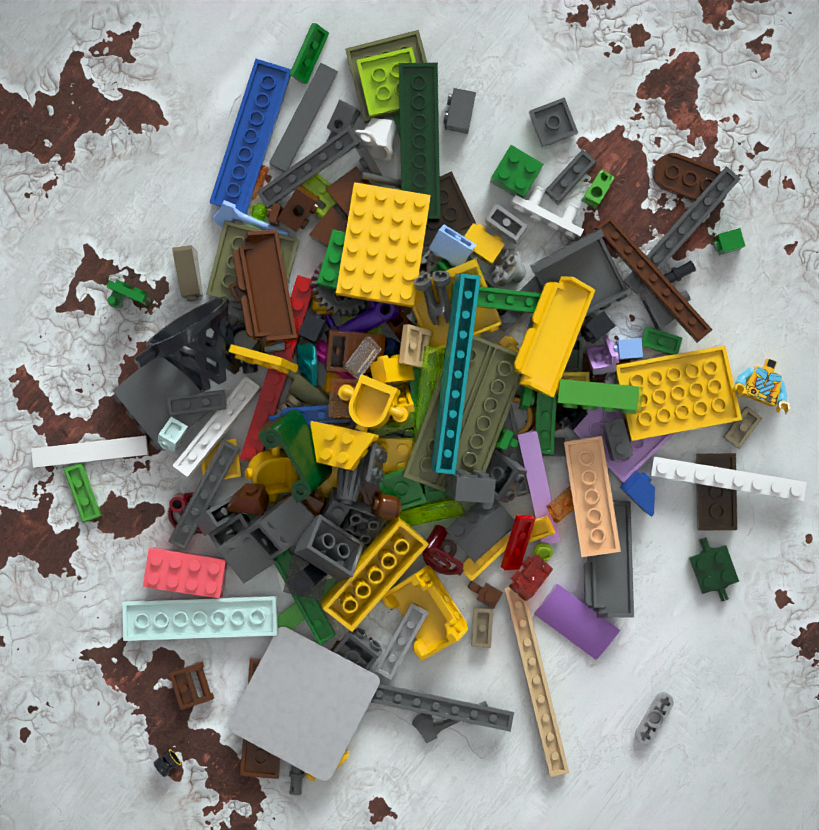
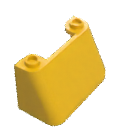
M428 565L391 587L382 597L383 604L390 609L397 607L402 617L405 616L412 602L429 611L415 636L417 640L414 642L413 647L414 653L421 661L454 644L468 631L465 618L435 571Z

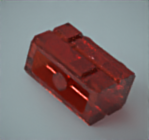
M534 555L532 558L528 556L521 564L523 567L521 571L517 570L510 578L512 582L509 588L524 601L533 597L553 571V568L545 563L539 555Z

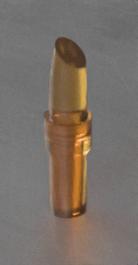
M265 165L260 170L252 200L256 199L257 191L263 187L264 180L270 169Z

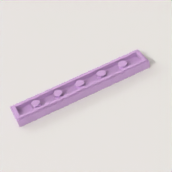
M537 430L519 433L518 439L524 467L528 471L526 476L535 517L537 519L548 515L555 529V534L540 539L541 543L552 544L561 542Z

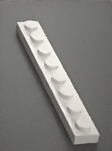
M653 457L650 476L798 501H804L807 483Z

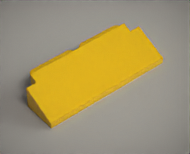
M561 276L559 283L548 282L545 284L532 316L533 326L527 330L514 362L515 372L522 374L519 382L520 385L554 398L595 289L575 277Z

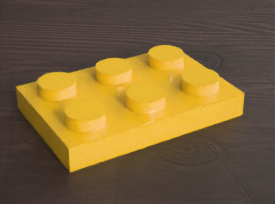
M232 344L229 352L235 354L236 359L249 364H257L288 374L289 371L297 372L298 369L297 364L280 357Z

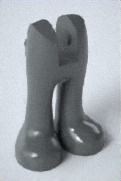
M435 271L432 274L439 302H436L430 274L425 273L418 276L413 281L416 290L423 291L431 322L433 325H439L438 316L444 315L446 323H449L451 305L446 286L450 283V274L446 271Z

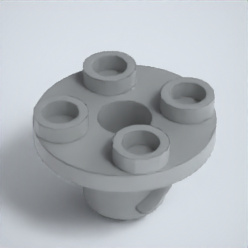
M506 248L501 250L495 264L489 269V274L492 275L494 283L505 285L510 281L518 283L523 280L526 269L521 263V255L518 251Z

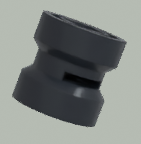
M171 749L165 752L162 758L154 761L155 768L163 777L170 774L173 768L176 769L181 765L178 756Z

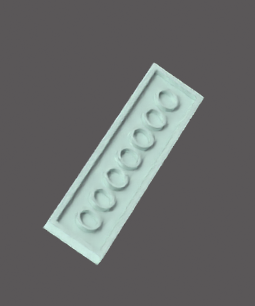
M277 596L122 602L123 641L278 635Z

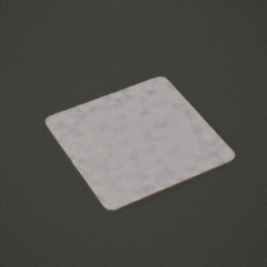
M287 627L278 628V635L273 636L228 722V729L232 733L319 780L328 781L332 778L380 684V679L376 674Z

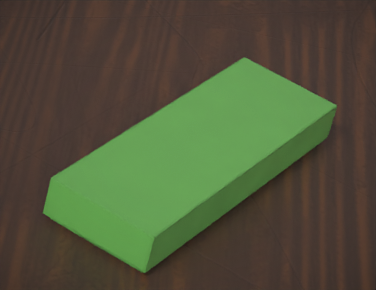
M83 462L63 469L82 523L101 517L102 514Z

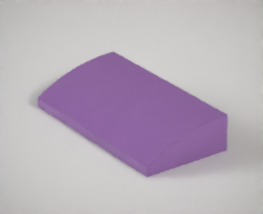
M557 583L534 613L595 660L599 658L620 632L617 627L605 618H597V613L594 610L588 608L586 604Z

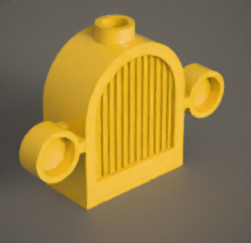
M362 374L355 390L350 385H343L338 391L339 397L342 400L350 401L349 413L352 420L357 423L356 429L367 432L368 429H378L384 426L391 415L398 423H404L409 418V412L406 408L401 406L394 408L401 391Z
M282 445L273 449L269 448L270 451L258 453L252 458L248 468L245 469L246 480H251L253 484L265 485L270 500L269 504L278 502L280 498L279 493H290L293 483L298 480V473L285 450H280Z

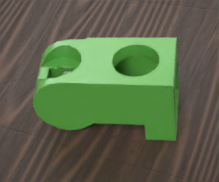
M601 169L581 201L596 209L609 189L614 176Z

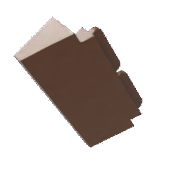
M278 230L247 232L244 239L245 246H239L238 250L233 252L238 288L241 291H245V295L241 298V306L246 334L249 337H253V340L262 338L263 347L296 340L297 332Z

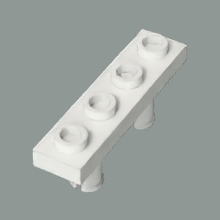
M535 186L528 200L515 195L510 206L514 207L513 210L517 213H525L533 221L543 222L547 224L549 229L563 232L564 236L568 239L578 240L584 229L572 223L579 210L578 206L569 203L561 218L538 206L545 193L543 188Z

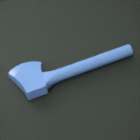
M225 200L212 217L220 226H224L225 221L233 222V219H237L263 230H278V234L288 236L289 233L240 212L235 208V204Z

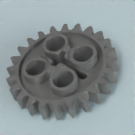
M321 262L318 266L319 268L316 267L315 274L311 277L313 281L310 284L314 288L311 294H317L314 301H321L319 307L325 305L326 313L331 309L333 316L336 312H339L340 317L345 312L350 317L352 312L356 315L359 310L362 311L365 305L369 303L368 300L336 295V290L317 285L323 262ZM335 296H339L342 301H338Z

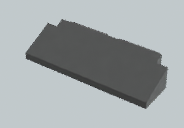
M613 500L621 552L587 556V562L583 566L584 602L588 608H597V618H634L631 501Z

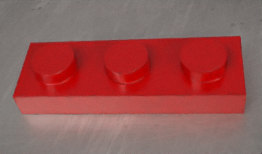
M516 515L500 566L504 570H520L536 519L532 515Z

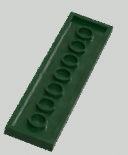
M438 62L399 63L401 190L431 195L427 219H440Z

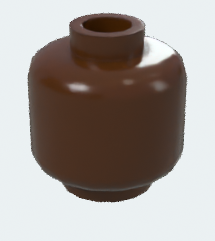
M381 493L377 499L374 498L371 509L374 510L377 518L389 521L394 520L395 517L398 518L402 508V503L399 502L398 497Z

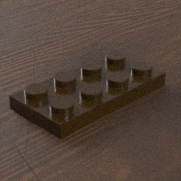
M736 453L696 454V464L736 470ZM697 484V530H737V490Z

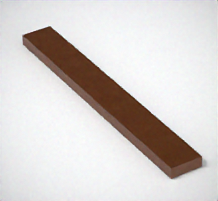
M611 216L595 228V230H602L604 234L602 238L696 343L713 330Z

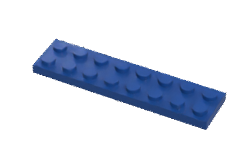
M255 58L210 198V204L221 207L225 200L235 204L236 209L247 215L291 78L289 75L291 69Z

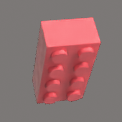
M151 547L148 550L143 587L220 599L223 597L228 563L222 557Z

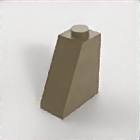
M192 245L173 247L172 251L181 297L187 298V301L198 300V297L203 296L197 250Z

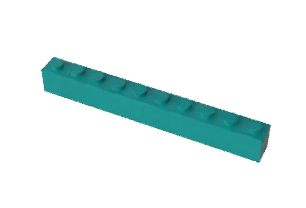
M455 274L430 469L436 473L455 474L481 278V276Z

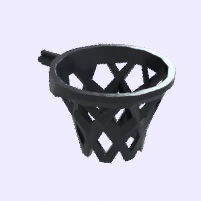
M223 296L206 302L159 330L146 343L148 349L134 358L136 365L141 368L153 359L163 357L182 371L200 391L202 389L206 391L211 388L210 380L219 385L225 382L226 369L235 375L243 365L241 360L235 358V354L229 352L228 355L226 353V344L229 349L231 344L235 345L228 313L230 302L227 297ZM210 328L214 331L212 338L206 336V331ZM207 358L216 362V366L209 363L207 361Z

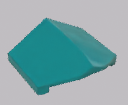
M311 342L296 345L298 369L313 386H316L319 376L316 347Z

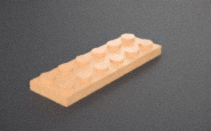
M603 436L564 442L581 557L621 552Z

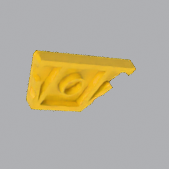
M314 421L310 423L316 462L352 471L358 466L361 458L367 454V448L370 444L376 441L379 436Z

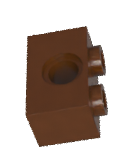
M300 185L295 189L277 220L294 232L300 229L304 230L310 221L307 219L310 213L314 214L318 209L319 204L317 202L320 198ZM297 205L304 209L303 214L298 213Z

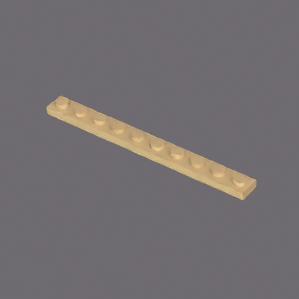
M521 583L504 587L550 778L569 773L524 585Z

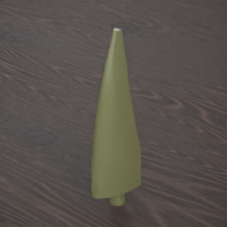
M289 371L287 377L293 380L288 390L289 394L310 406L335 404L331 402L332 398L318 383L316 386H313L303 373L296 374Z

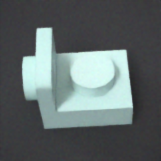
M170 417L158 434V443L166 450L175 451L188 426Z

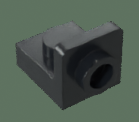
M580 406L578 408H567L563 414L556 411V422L562 428L568 427L574 430L588 413Z

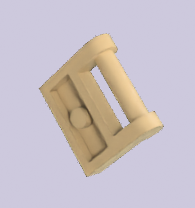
M409 324L403 325L399 364L418 369H428L427 357L432 330Z

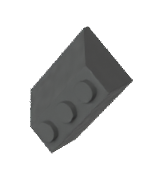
M494 498V503L476 502L446 531L475 563L512 530L514 519Z
M319 514L301 534L294 553L336 580L342 581L353 577L364 543Z

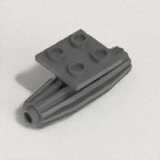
M351 421L348 429L358 430L356 429L357 423ZM373 442L372 447L369 446L367 448V454L361 458L354 471L338 467L337 499H340L341 504L352 505V502L357 501L364 480L375 487H379L380 482L382 483L384 478V471H382L383 463L387 461V452L384 447Z

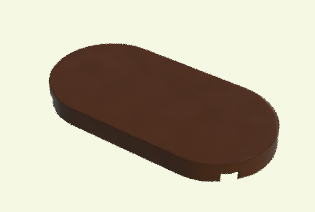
M669 153L659 158L655 163L653 178L661 189L694 202L721 171L681 154Z

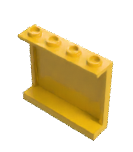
M476 258L446 271L450 274V283L446 286L449 302H451L452 284L455 282V274L463 273L481 276L479 287H488ZM431 277L436 302H439L438 293ZM416 290L414 307L412 309L420 328L432 330L428 352L429 354L432 352L435 355L446 351L449 323H446L444 315L438 316L439 325H433L428 314L423 291ZM477 307L473 335L481 337V333L486 330L491 333L500 329L499 325L502 324L497 309Z

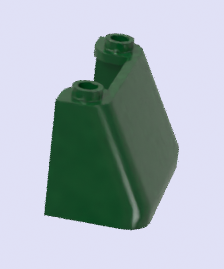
M293 409L262 426L258 433L262 444L271 449L282 445L301 478L293 483L291 487L292 496L297 503L305 500L332 474V466L316 462L312 431L300 411Z

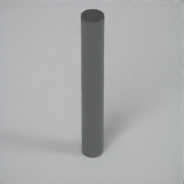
M361 172L360 179L401 188V180L367 172Z

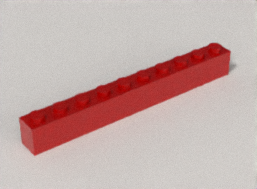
M297 275L290 297L297 339L285 342V350L275 351L272 356L280 357L293 363L296 345L299 344L300 340L298 331L309 312L313 294L311 292L314 289L310 286L313 281L312 279ZM275 369L267 370L241 452V460L250 462L255 455L265 451L266 447L259 439L258 433L262 426L270 421L269 416H276L277 408L279 407L288 379L287 374Z

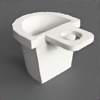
M372 118L364 130L355 131L356 136L366 146L373 159L388 161L392 158V146L397 132V127L393 120Z

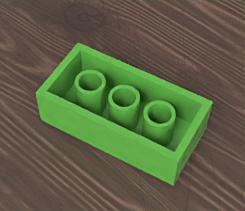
M560 379L558 403H563V407L578 408V405H583L582 409L597 410V407H602V411L616 412V409H622V413L636 414V410L641 411L643 387Z

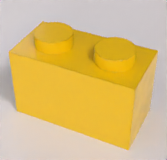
M473 223L464 237L476 244L472 254L492 266L504 248L503 239L495 234L492 236L487 233V229L481 224L475 225Z
M388 355L377 357V361L370 363L372 378L384 384H402L415 380L412 366L399 364L400 355H394L391 358Z

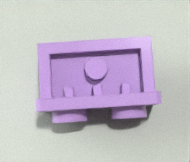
M608 335L603 336L604 344L585 347V354L593 375H602L616 371V363H619L618 352H615L614 343L609 340Z

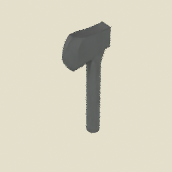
M486 701L479 703L480 705L488 706ZM421 713L414 718L412 725L419 731L425 742L429 743L437 739V735L442 730L460 721L446 719L440 723L433 724L432 715Z

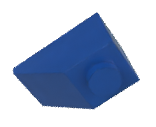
M634 471L620 488L646 514L652 517L654 515L655 487L650 483L652 479L644 472L640 474Z

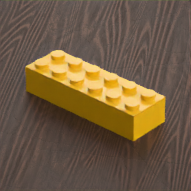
M395 517L360 555L353 577L338 581L320 601L322 608L353 632L429 545L428 542L400 517Z

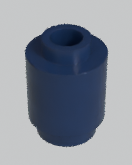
M386 337L384 356L388 355L391 358V356L400 355L401 343L391 337Z

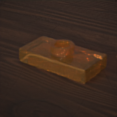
M571 486L546 506L554 523H559L574 510Z

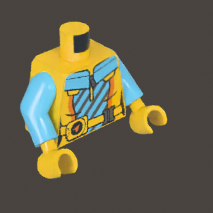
M766 359L763 368L755 366L748 368L738 375L731 393L738 391L739 398L745 396L770 407L778 404L776 408L777 413L780 412L781 408L785 411V414L790 410L782 375L774 372L777 365L776 361Z

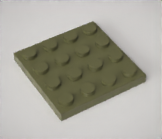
M419 30L345 49L364 123L370 122L372 118L383 119L399 114L400 110L369 117L356 60L412 47L416 63H427Z
M229 221L224 222L206 295L216 298L226 296L229 301L236 302L229 288V285L237 282L233 252L238 250L239 246H245L244 239L247 232L264 230ZM278 234L288 284L299 239Z

